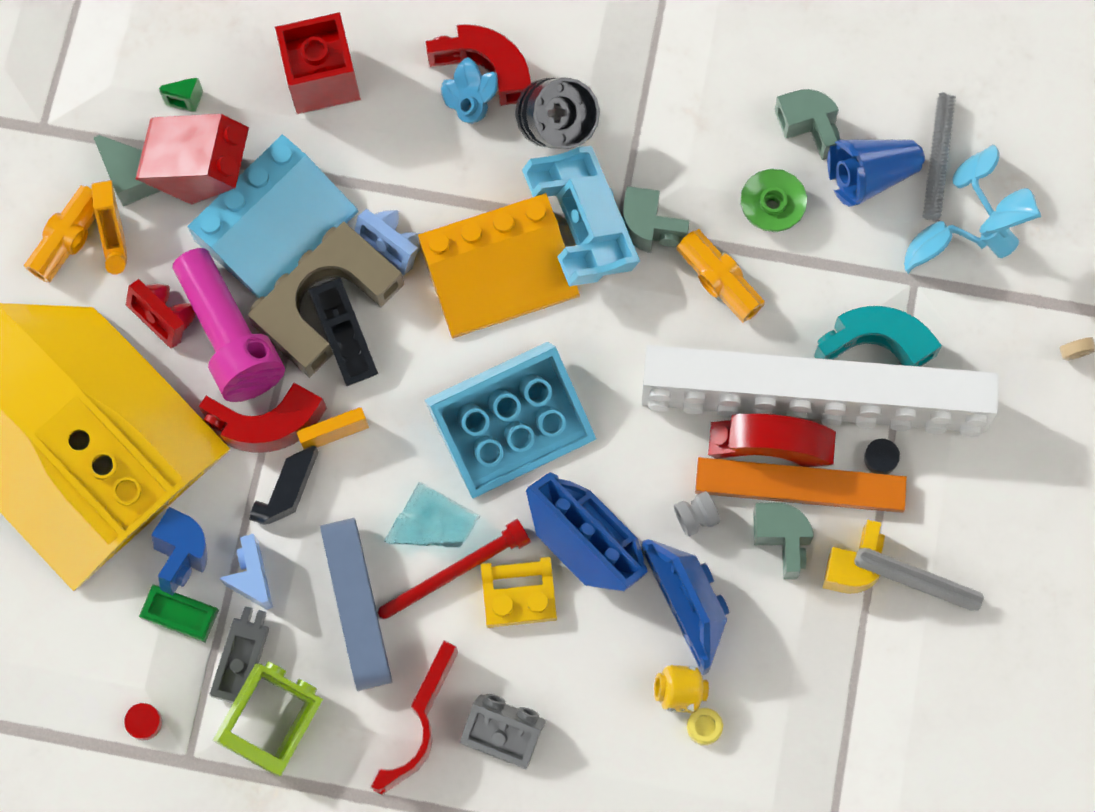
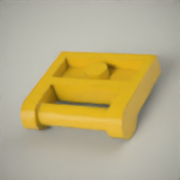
M542 557L538 562L492 566L491 563L481 564L487 628L557 621L551 557ZM542 575L543 585L494 590L493 580Z

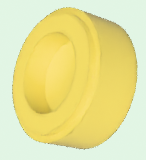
M700 708L693 712L687 722V733L690 739L699 745L706 746L715 743L723 731V722L720 715L709 708Z

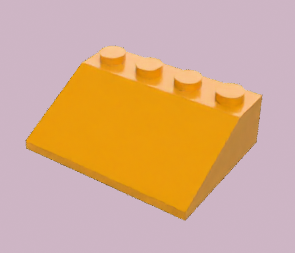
M547 193L418 234L420 248L452 339L580 297L577 285L569 287L557 258L565 246Z

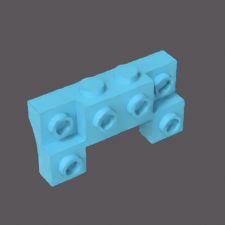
M592 146L577 147L554 156L532 158L527 162L522 172L532 196L535 197L547 193L548 197H557L575 240V246L565 247L557 257L569 287L598 282L604 275L630 272L639 264L640 259L627 231L624 218L620 214L614 200L613 191L606 181Z

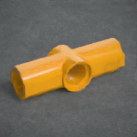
M81 185L61 214L55 213L47 221L43 229V239L24 264L26 270L40 280L50 283L69 255H75L84 246L88 237V228L96 219L91 188Z
M700 229L691 231L677 245L676 250L698 273V278L706 291L715 298L719 296L742 323L753 318L765 305L762 297L743 278V272L736 261L728 254L724 253L722 255Z

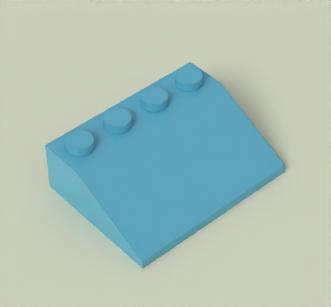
M282 134L238 177L235 189L220 194L187 227L194 241L199 246L207 249L219 264L257 298H260L262 296L266 297L274 289L276 281L283 274H290L298 266V262L303 254L309 250L316 249L322 243V238L332 227L337 228L343 221L347 224L358 213V209L303 151Z
M545 342L425 399L437 429L472 499L596 440V436L557 348L549 342Z

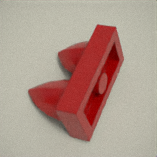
M140 279L136 280L128 286L125 305L170 349L181 343L183 331L192 323L196 316L191 303L168 307L166 302L170 294L169 285H145Z

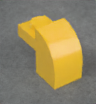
M866 521L862 530L859 549L869 548L882 553L885 535L879 533L881 522ZM832 547L828 556L822 588L847 594L860 593L871 588L881 575L856 566L855 557L857 552Z

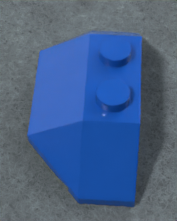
M549 472L528 486L526 494L536 536L585 586L625 591L646 575L648 570L644 564L638 538L589 489L571 481L559 479L558 475Z
M647 539L642 542L641 550L702 675H705L710 671L727 622L726 615L730 613L728 606L721 594L715 595L710 583L714 582V579L706 563L700 565L696 555Z

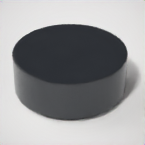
M881 438L872 441L864 453L866 467L875 474L891 473L897 467L900 460L898 447L888 439Z

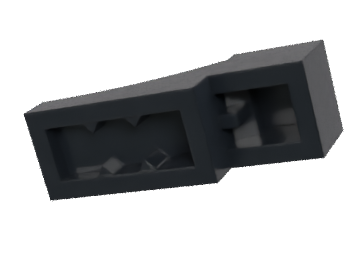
M337 277L309 288L308 291L346 386L378 375L341 278Z

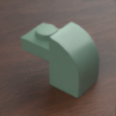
M811 89L797 90L777 97L774 111L785 139L811 132L821 159H827L830 146L837 145L835 142L840 140V134L835 125L839 109L835 102L826 94Z
M627 186L623 218L633 245L651 253L653 241H659L664 246L676 247L688 234L689 220L657 216L660 191Z
M756 503L753 510L754 545H782L783 579H798L801 569H806V548H800V545H810L814 537L809 520L800 510L788 504Z

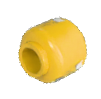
M667 665L662 673H657L654 683L655 701L660 702L662 708L666 711L693 713L698 710L701 701H707L708 680H703L702 674L697 667Z

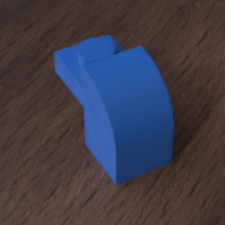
M168 507L151 537L154 549L169 556V559L158 574L160 590L173 596L178 586L183 587L187 583L192 568L202 573L204 572L207 564V548L201 526L190 516Z

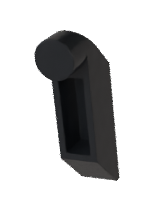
M311 446L286 458L269 503L266 504L256 500L252 506L249 520L266 525L296 512L319 453L316 446Z

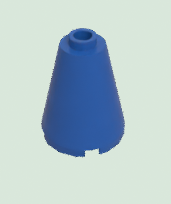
M843 139L836 141L837 145L830 146L827 167L830 180L836 179L839 189L834 190L837 198L842 204L851 207L865 202L918 173L925 161V154L922 147L914 140Z

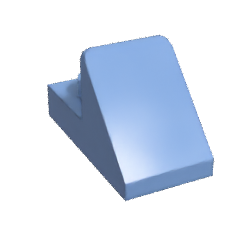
M254 534L240 537L242 548L237 549V556L241 570L247 569V571L223 576L220 580L228 588L264 609H271L273 605L259 541Z

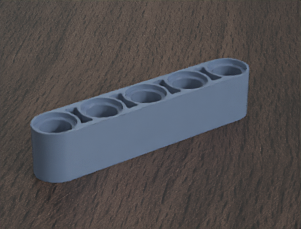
M355 517L321 525L323 544L356 690L361 691L392 683Z

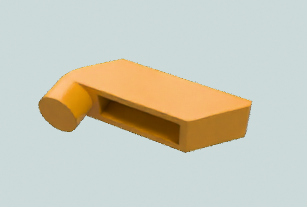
M112 180L92 183L91 187L94 212L106 259L105 268L109 273L117 275L124 271L127 264V249Z

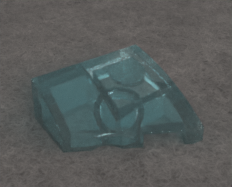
M418 482L405 508L397 516L384 541L388 544L434 545L460 548L470 535L480 515L424 483Z

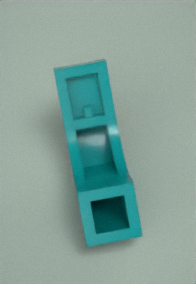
M866 306L839 315L834 326L837 333L832 330L817 341L819 345H817L814 357L817 359L833 360L857 345L875 344L892 352L902 365L921 367L937 357L942 345L929 328L914 316L891 307Z

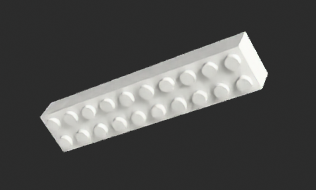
M646 345L642 405L648 406L649 409L654 411L682 408L685 413L701 414L703 410L717 411L718 415L731 417V415L738 413L774 414L805 420L817 419L826 425L854 422L856 426L861 428L876 427V424L890 425L891 429L897 431H907L911 427L925 428L926 432L933 434L953 430L960 431V434L963 436H979L981 433L986 432L998 413L999 373Z

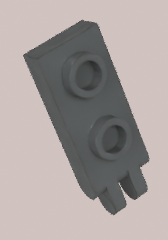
M245 606L241 619H233L209 693L210 697L234 703L254 665L259 664L269 632V627L263 626L266 618L265 611L258 610L255 621L252 623L250 620L253 608Z

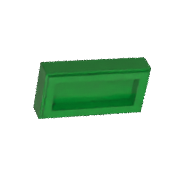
M152 584L139 617L206 643L219 609L176 592L172 596L160 590L159 586Z

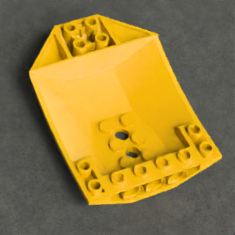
M0 303V513L61 579L75 591L231 449L94 307ZM79 430L86 432L90 438L89 445L83 450L71 448L69 444L71 434ZM100 456H107L113 461V468L106 475H98L93 470V463Z

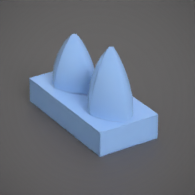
M368 209L364 210L358 215L354 231L396 267L402 275L407 274L413 268L415 257L420 250L419 233L399 234L395 231L399 221L398 210L382 211L375 214Z

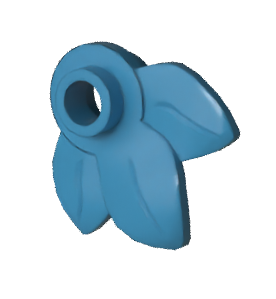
M465 58L457 66L454 80L448 79L442 83L441 90L444 102L448 107L456 109L461 121L470 124L481 121L487 114V103L496 94L498 87L497 73L488 72L481 75L477 64L471 58Z

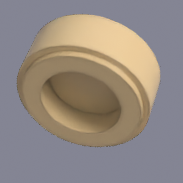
M1088 337L1062 345L1059 349L1063 360L1068 361L1094 353L1095 343L1093 337Z

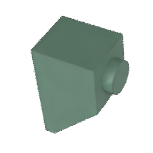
M101 135L93 137L110 180H112L114 190L123 206L160 192V190L136 180L142 150Z

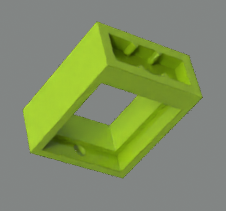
M268 661L265 666L262 664L254 665L212 741L266 771L281 777L323 699L315 695L316 687L301 679H298L297 683L284 677L287 671ZM261 678L304 702L275 756L231 732Z

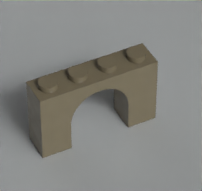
M344 221L337 228L332 227L323 236L322 243L316 249L309 250L303 254L298 262V266L290 274H283L276 281L274 289L266 297L262 296L253 303L248 314L252 326L261 334L269 336L272 344L309 378L333 356L330 344L300 316L302 298L312 285L324 279L340 277L354 283L379 307H382L404 285L402 273Z

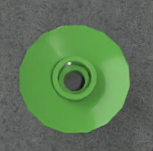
M767 169L757 172L747 180L741 192L740 204L744 216L752 225L763 231L780 232L790 229L800 222L806 211L807 194L804 185L796 176L784 170ZM775 201L779 207L771 209L767 206V203Z

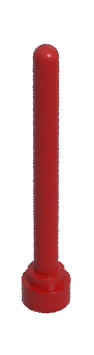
M518 519L513 520L505 525L506 529L501 532L502 536L379 607L378 616L381 619H388L509 547L511 550L516 547L518 549L523 548L531 543L529 536Z

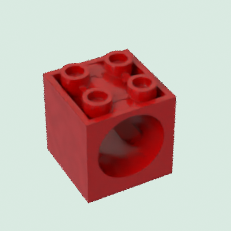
M340 12L275 27L289 91L297 114L361 100Z

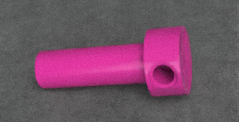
M196 248L180 255L174 261L172 268L216 352L210 359L208 368L224 400L243 402L264 394L274 387L285 373V367L269 336L251 333L207 249Z

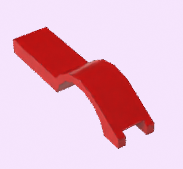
M443 640L411 705L413 712L420 718L423 727L422 744L416 756L407 764L392 770L379 769L371 785L374 792L383 795L416 773L429 757L433 738L431 724L427 715L458 655L457 646Z

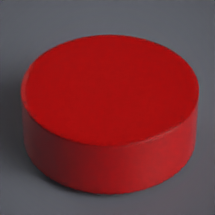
M136 704L125 715V729L135 739H152L159 733L162 727L161 714L150 704Z

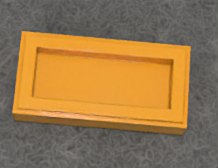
M358 407L298 430L297 435L303 449L311 446L318 448L368 429L369 426L362 407Z

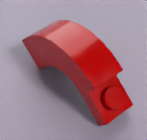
M468 24L457 25L458 37L439 36L433 40L425 41L429 67L459 64L465 58H471L477 65L489 72H496L500 106L517 104L523 89L531 84L529 68L520 50L504 35L490 28Z
M295 382L277 407L270 412L258 416L239 414L207 395L198 406L205 417V423L218 431L223 429L220 435L226 445L253 453L278 451L300 441L297 435L298 430L318 423L327 409L323 398Z
M774 414L731 415V420L711 422L708 455L715 459L749 455L771 456L789 460L802 467L834 465L836 431L822 424L796 417Z

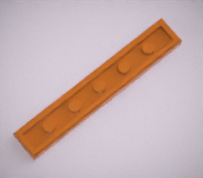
M698 457L695 494L707 491L709 495L903 513L905 511L907 476Z

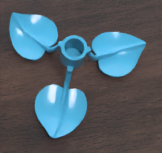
M990 145L985 150L968 158L958 167L953 176V184L957 188H963L969 184L972 185L990 216L980 227L981 237L979 238L955 225L947 227L943 221L928 226L913 239L907 249L904 266L908 274L913 268L926 263L943 252L952 239V233H956L976 243L981 249L988 246L998 258H1004L1010 255L1019 244V239L1009 228L1041 217V213L1036 205L1035 196L1028 188L1011 193L998 204L996 211L992 209L979 186V179L992 173L998 164L1000 153L995 145Z

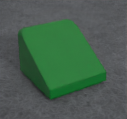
M199 78L181 80L161 85L159 88L165 105L190 112H196L203 94Z

